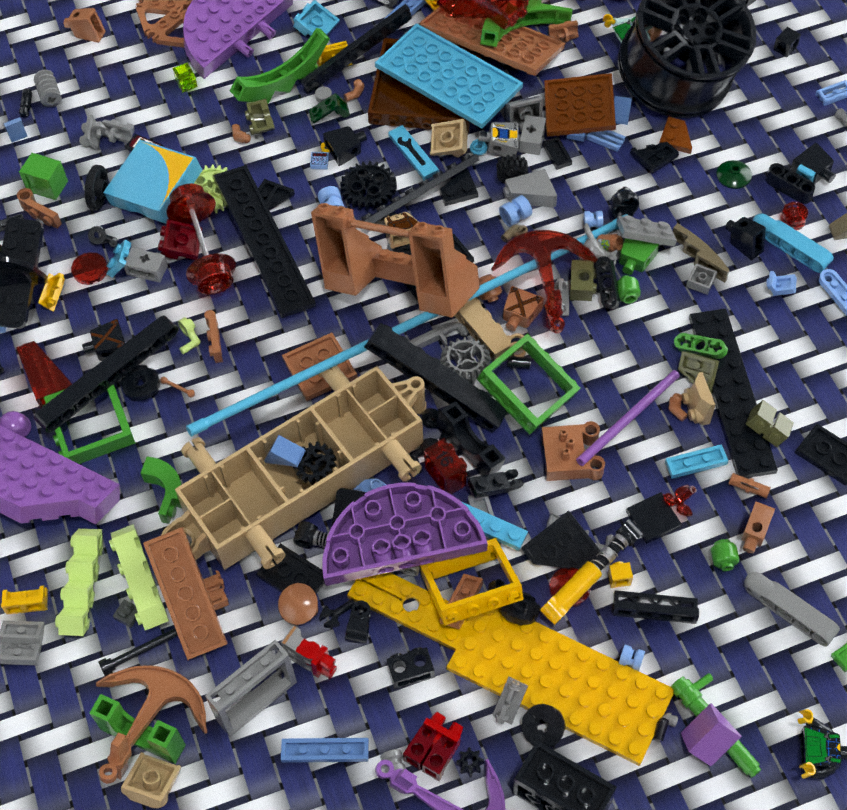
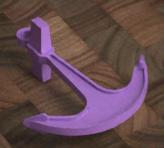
M486 759V786L489 800L485 810H506L500 781L489 759ZM381 760L376 765V775L382 779L389 778V786L398 792L414 794L433 810H463L419 786L416 781L417 776L410 771L402 768L394 770L391 761ZM381 766H387L388 772L383 773Z

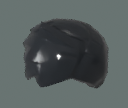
M626 186L617 190L610 200L614 219L625 214L633 217L639 207L638 195Z

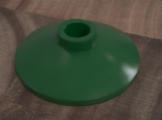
M736 160L722 163L716 173L718 181L731 189L747 186L752 178L750 168L743 162Z

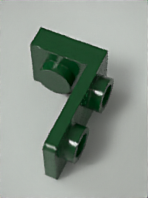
M334 93L309 110L311 122L316 123L333 111L336 114H340L343 118L350 116L347 102Z

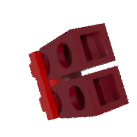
M435 712L430 719H425L423 725L403 753V761L418 770L422 768V772L437 781L441 780L448 763L458 749L463 732V726L456 722L452 723L449 730L444 728L443 724L446 721V717L439 712Z

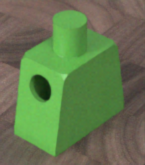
M625 238L619 261L624 266L623 272L631 275L634 270L644 272L658 254L659 244Z

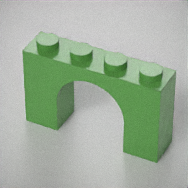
M102 694L99 695L89 713L100 730L115 737L118 732L127 735L135 720L123 709L120 702ZM157 720L154 727L148 726L134 744L173 764H176L186 746L177 728Z

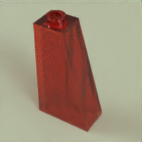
M35 341L16 347L40 408L46 404L45 396L65 390L72 385L69 379Z

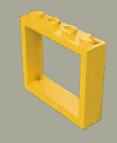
M496 538L487 540V551L420 565L422 579L444 626L524 600L522 585ZM495 559L498 560L510 584L445 604L434 579Z

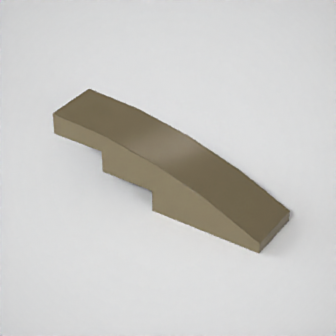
M677 223L673 227L676 242L684 245L683 252L695 259L694 266L699 264L718 271L716 278L725 283L728 278L729 268L704 241Z

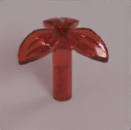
M688 484L680 486L675 490V497L671 493L664 494L663 497L668 506L672 507L676 504V510L681 515H693L690 507L684 504V501L697 492L695 486L689 487Z

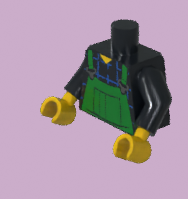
M801 710L799 713L803 715V718H799L798 723L807 725L803 726L800 731L801 765L799 768H801V773H804L801 777L803 779L810 777L823 780L838 770L841 765V759L847 760V746H841L840 734L835 733L831 728L814 718L811 710Z

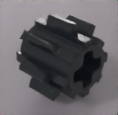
M468 747L467 752H459L461 758L456 762L458 766L462 767L461 774L469 773V776L472 777L474 772H481L479 766L484 764V759L479 757V750L474 752ZM468 759H472L473 765H468Z

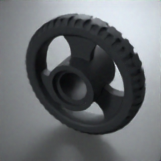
M102 165L92 166L86 177L84 196L86 205L90 210H99L106 199L103 192L108 186V175Z

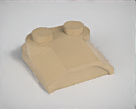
M464 119L431 124V156L452 154L455 157H461L466 153L468 131Z
M700 372L692 387L684 389L682 401L688 407L690 421L693 420L695 424L707 425L711 422L716 404L703 372Z
M141 752L121 786V792L132 801L151 808H161L168 801V794L181 770V766L162 761Z

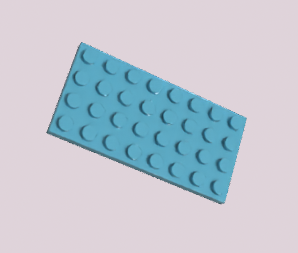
M417 23L375 62V67L481 129L523 88V82Z

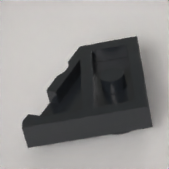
M668 142L646 145V148L638 150L634 147L630 151V154L652 174L679 156V152Z
M468 168L464 169L440 188V195L445 206L478 198V191Z
M266 179L263 180L258 188L269 211L295 194L294 189Z

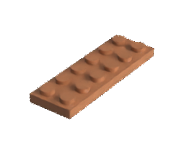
M181 527L144 542L145 550L187 660L227 645L228 643L184 528Z

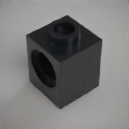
M786 27L776 38L773 50L788 57L798 47L801 34Z

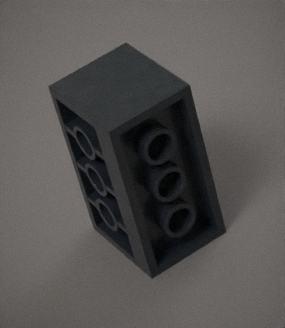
M536 741L514 779L513 794L540 810H608L617 787L541 742Z

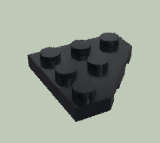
M569 510L521 547L533 564L577 570L587 561L595 560L597 558L596 555L601 551Z

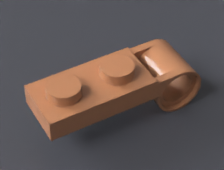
M23 188L17 192L21 208L28 212L32 218H38L46 225L57 229L61 226L62 223L58 213L37 203L32 190Z

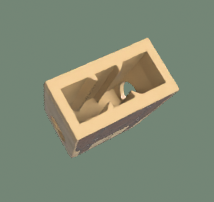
M392 212L384 219L385 226L410 230L418 223L408 212L400 214ZM386 234L391 249L410 244L409 238Z

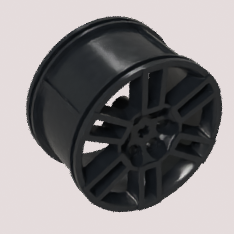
M642 0L637 9L636 17L619 48L618 67L621 78L629 92L640 103L659 114L675 118H692L704 115L715 109L724 100L735 76L751 57L756 45L754 19L744 0ZM651 25L667 32L668 35L651 44L645 27ZM666 47L671 49L664 55L659 53V51ZM714 52L721 54L725 71L720 72ZM676 58L684 62L690 60L692 72L680 69L670 62ZM703 60H704V63H705V66H706V69H707V72H708V73H705L704 66H703V62H702Z

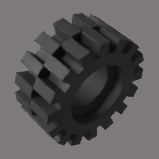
M512 154L511 157L510 155H506V158L504 156L501 157V160L499 159L498 163H496L498 180L504 184L506 179L528 174V162L525 160V157L521 158V155L516 157L515 154Z

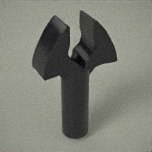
M350 599L335 610L329 609L326 605L319 616L320 622L326 617L332 618L324 623V628L340 626L339 616L350 610L355 601Z

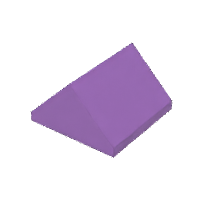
M712 703L681 732L688 752L709 766H713L742 737Z

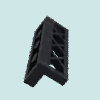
M615 590L613 616L697 624L699 618L698 599ZM618 598H628L629 601H621L618 600ZM644 599L648 600L650 603H641L640 601ZM664 601L669 602L671 605H661V603ZM693 604V608L681 607V605Z

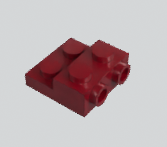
M167 219L165 226L162 225L160 230V236H163V240H159L157 250L161 251V254L167 258L178 260L179 256L197 260L200 243L194 225Z

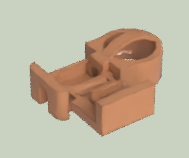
M216 570L215 575L203 580L214 609L218 610L228 606L229 603L224 592V581L221 578L220 572Z

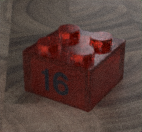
M443 438L424 450L425 469L440 489L452 495L466 486L467 464L462 457L459 458L456 455V450L451 443L448 444Z

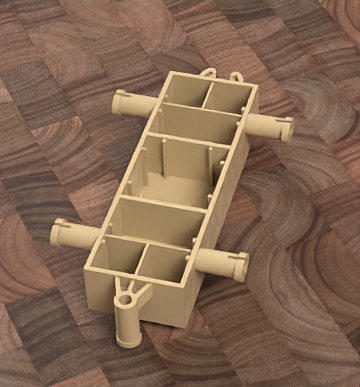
M338 365L317 374L319 377H323L334 392L217 464L206 450L205 442L202 438L197 437L191 440L195 446L194 448L188 441L182 447L181 452L186 458L191 460L200 474L175 489L184 514L169 524L161 535L183 527L186 535L192 539L190 546L195 559L197 560L203 553L211 550L224 570L254 551L262 559L261 564L265 569L274 567L275 564L272 559L278 564L284 559L286 554L282 548H277L272 540L336 500V493L340 488L353 489L391 464L399 472L398 476L404 482L411 479L408 473L414 477L420 472L422 466L418 461H414L408 453L423 443V424L421 418L417 415L423 414L427 408L423 379L415 376L406 381L391 383L379 367L376 366L350 382ZM280 435L305 448L309 447L308 444L310 442L313 446H315L317 441L321 446L324 443L327 444L337 458L334 461L337 468H332L333 473L318 482L315 481L314 485H311L309 481L305 484L296 475L297 472H295L292 466L265 463L264 460L272 444Z

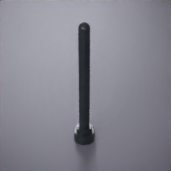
M174 628L112 660L111 658L107 660L104 658L98 661L104 676L106 677L113 673L112 671L116 669V666L177 637V631Z

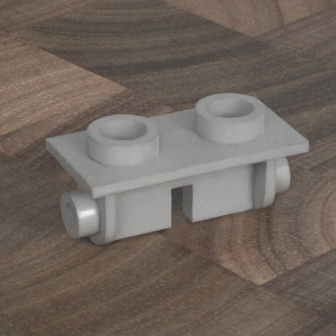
M558 278L555 284H551L550 316H569V285H566L562 278Z
M510 676L506 681L493 716L497 717L496 721L498 723L504 724V722L512 725L528 685Z

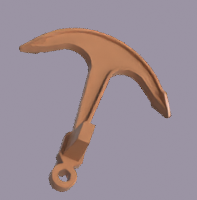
M143 665L111 673L96 682L97 687H114L129 683H140L149 692L127 735L118 732L112 741L110 754L107 757L108 764L103 765L99 770V777L103 783H112L117 778L121 780L128 769L129 758L132 756V746L161 708L169 702L181 701L188 705L197 724L204 734L207 733L203 700L198 690L187 678L167 668ZM106 772L112 773L111 775H105Z

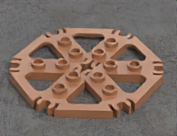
M139 0L135 7L145 37L147 36V39L152 37L153 43L156 42L159 45L184 48L183 38L167 35L181 24H184L185 13L192 0ZM145 13L163 14L165 16L155 24H149Z

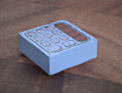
M311 152L310 168L328 170L329 152Z

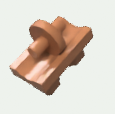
M577 20L548 26L549 36L557 40L569 42V39L579 37Z

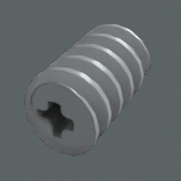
M50 70L38 71L34 76V83L41 103L47 107L60 104L62 97L53 72Z

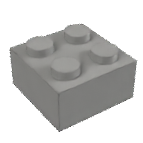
M695 264L686 287L708 295L718 271Z

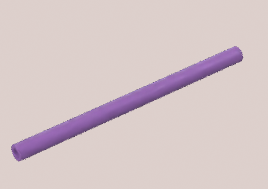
M676 370L670 372L576 459L577 463L584 466L680 377L679 373Z

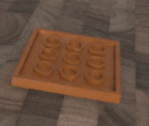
M612 73L544 80L547 137L616 130Z

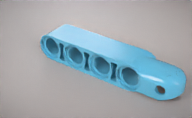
M763 213L754 216L753 221L766 227L765 239L769 243L813 271L821 273L833 261L834 257L830 251L784 222L776 221Z

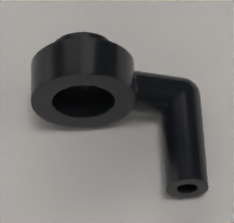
M93 226L88 232V238L94 244H101L105 241L111 247H115L118 243V239L107 235L105 229L101 226ZM98 231L101 233V236L95 237L94 233Z
M433 408L426 409L421 417L422 423L428 428L439 427L443 430L437 423L440 412ZM444 430L439 438L441 443H446L449 436Z
M433 438L425 439L419 449L409 454L414 461L419 462L418 457L422 455L431 456L438 453L441 449L439 441Z

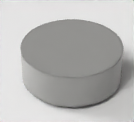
M324 86L319 87L315 91V97L318 102H322L332 95L331 89Z

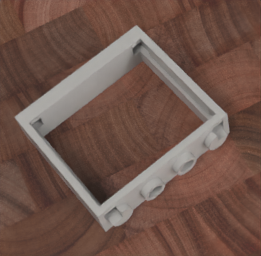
M274 640L205 695L216 721L229 737L297 683L289 654ZM274 649L275 655H273L270 651ZM280 667L278 671H276L272 676H270L267 680H265L262 684L255 688L251 693H249L246 697H244L241 701L234 705L230 710H228L227 712L225 711L236 701H238L242 696H244L247 692H249L252 688H254L257 684H259L263 679H265L268 675H270L273 671ZM284 672L285 677L280 679L279 675ZM218 694L221 699L214 702L212 698Z

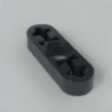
M602 256L595 263L601 303L605 308L615 309L620 304L614 262L612 259ZM604 261L608 263V265L605 267L606 272L605 269L601 267V265L604 264ZM611 278V286L605 288L603 285L604 280ZM610 297L614 298V301H612L611 304L607 303V301L610 300Z

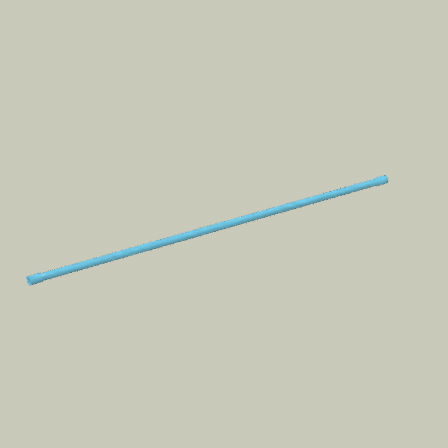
M617 218L591 231L594 238L597 239L601 234H608L618 230ZM585 234L481 284L478 291L468 301L583 246L588 239L587 235ZM423 312L392 327V330L400 335L439 315ZM368 339L206 418H201L187 425L188 434L192 437L207 430L214 424L367 351L364 346Z

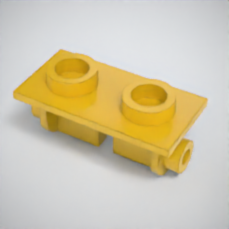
M48 273L47 283L44 284L38 304L52 312L55 310L64 285L65 278L62 273H57L55 276Z

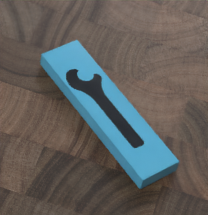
M403 125L388 132L389 138L423 180L432 177L434 173L439 171Z

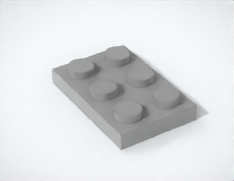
M629 215L624 217L618 216L617 225L623 238L675 247L677 240L668 223L659 221V223L652 222L646 218L641 220L635 219Z

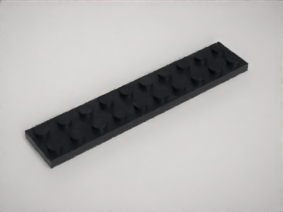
M244 165L213 175L217 188L281 318L316 307V302L248 167Z
M726 308L690 314L689 320L694 335L720 339L728 348L725 357L715 359L719 361L712 387V396L736 474L745 478L776 474L778 469L769 441L763 438V433L759 435L746 425L751 409L757 403ZM705 342L697 344L698 350L705 347ZM719 346L718 349H713L717 352V350H721L722 348Z

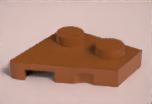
M668 117L659 143L668 142L677 151L691 154L692 144L686 122Z

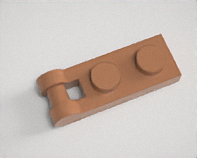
M208 310L204 316L207 327L210 329L207 330L208 341L212 343V345L208 346L210 357L214 356L215 363L223 362L218 322L215 312Z

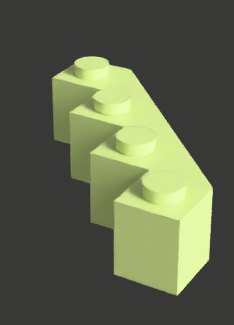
M134 524L112 532V540H109L112 551L117 552L120 564H117L120 574L126 577L129 586L126 592L129 599L134 600L138 613H135L138 625L143 624L144 629L148 630L168 622L167 613Z
M79 528L71 536L70 544L73 547L74 555L66 562L65 567L66 573L69 575V581L61 589L60 593L64 608L55 619V626L58 627L59 635L84 636L89 628L90 618H88L89 608H93L95 597L93 585L98 580L100 568L98 557L102 556L103 551L102 529Z

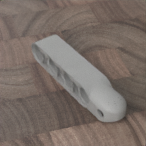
M752 572L746 576L744 587L750 595L818 644L827 647L833 640V637L840 631L839 626L833 620L778 582L771 581L758 572Z

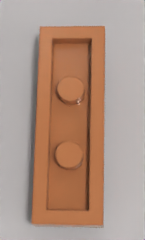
M463 574L448 604L477 595L483 585V579ZM465 619L446 626L460 629Z

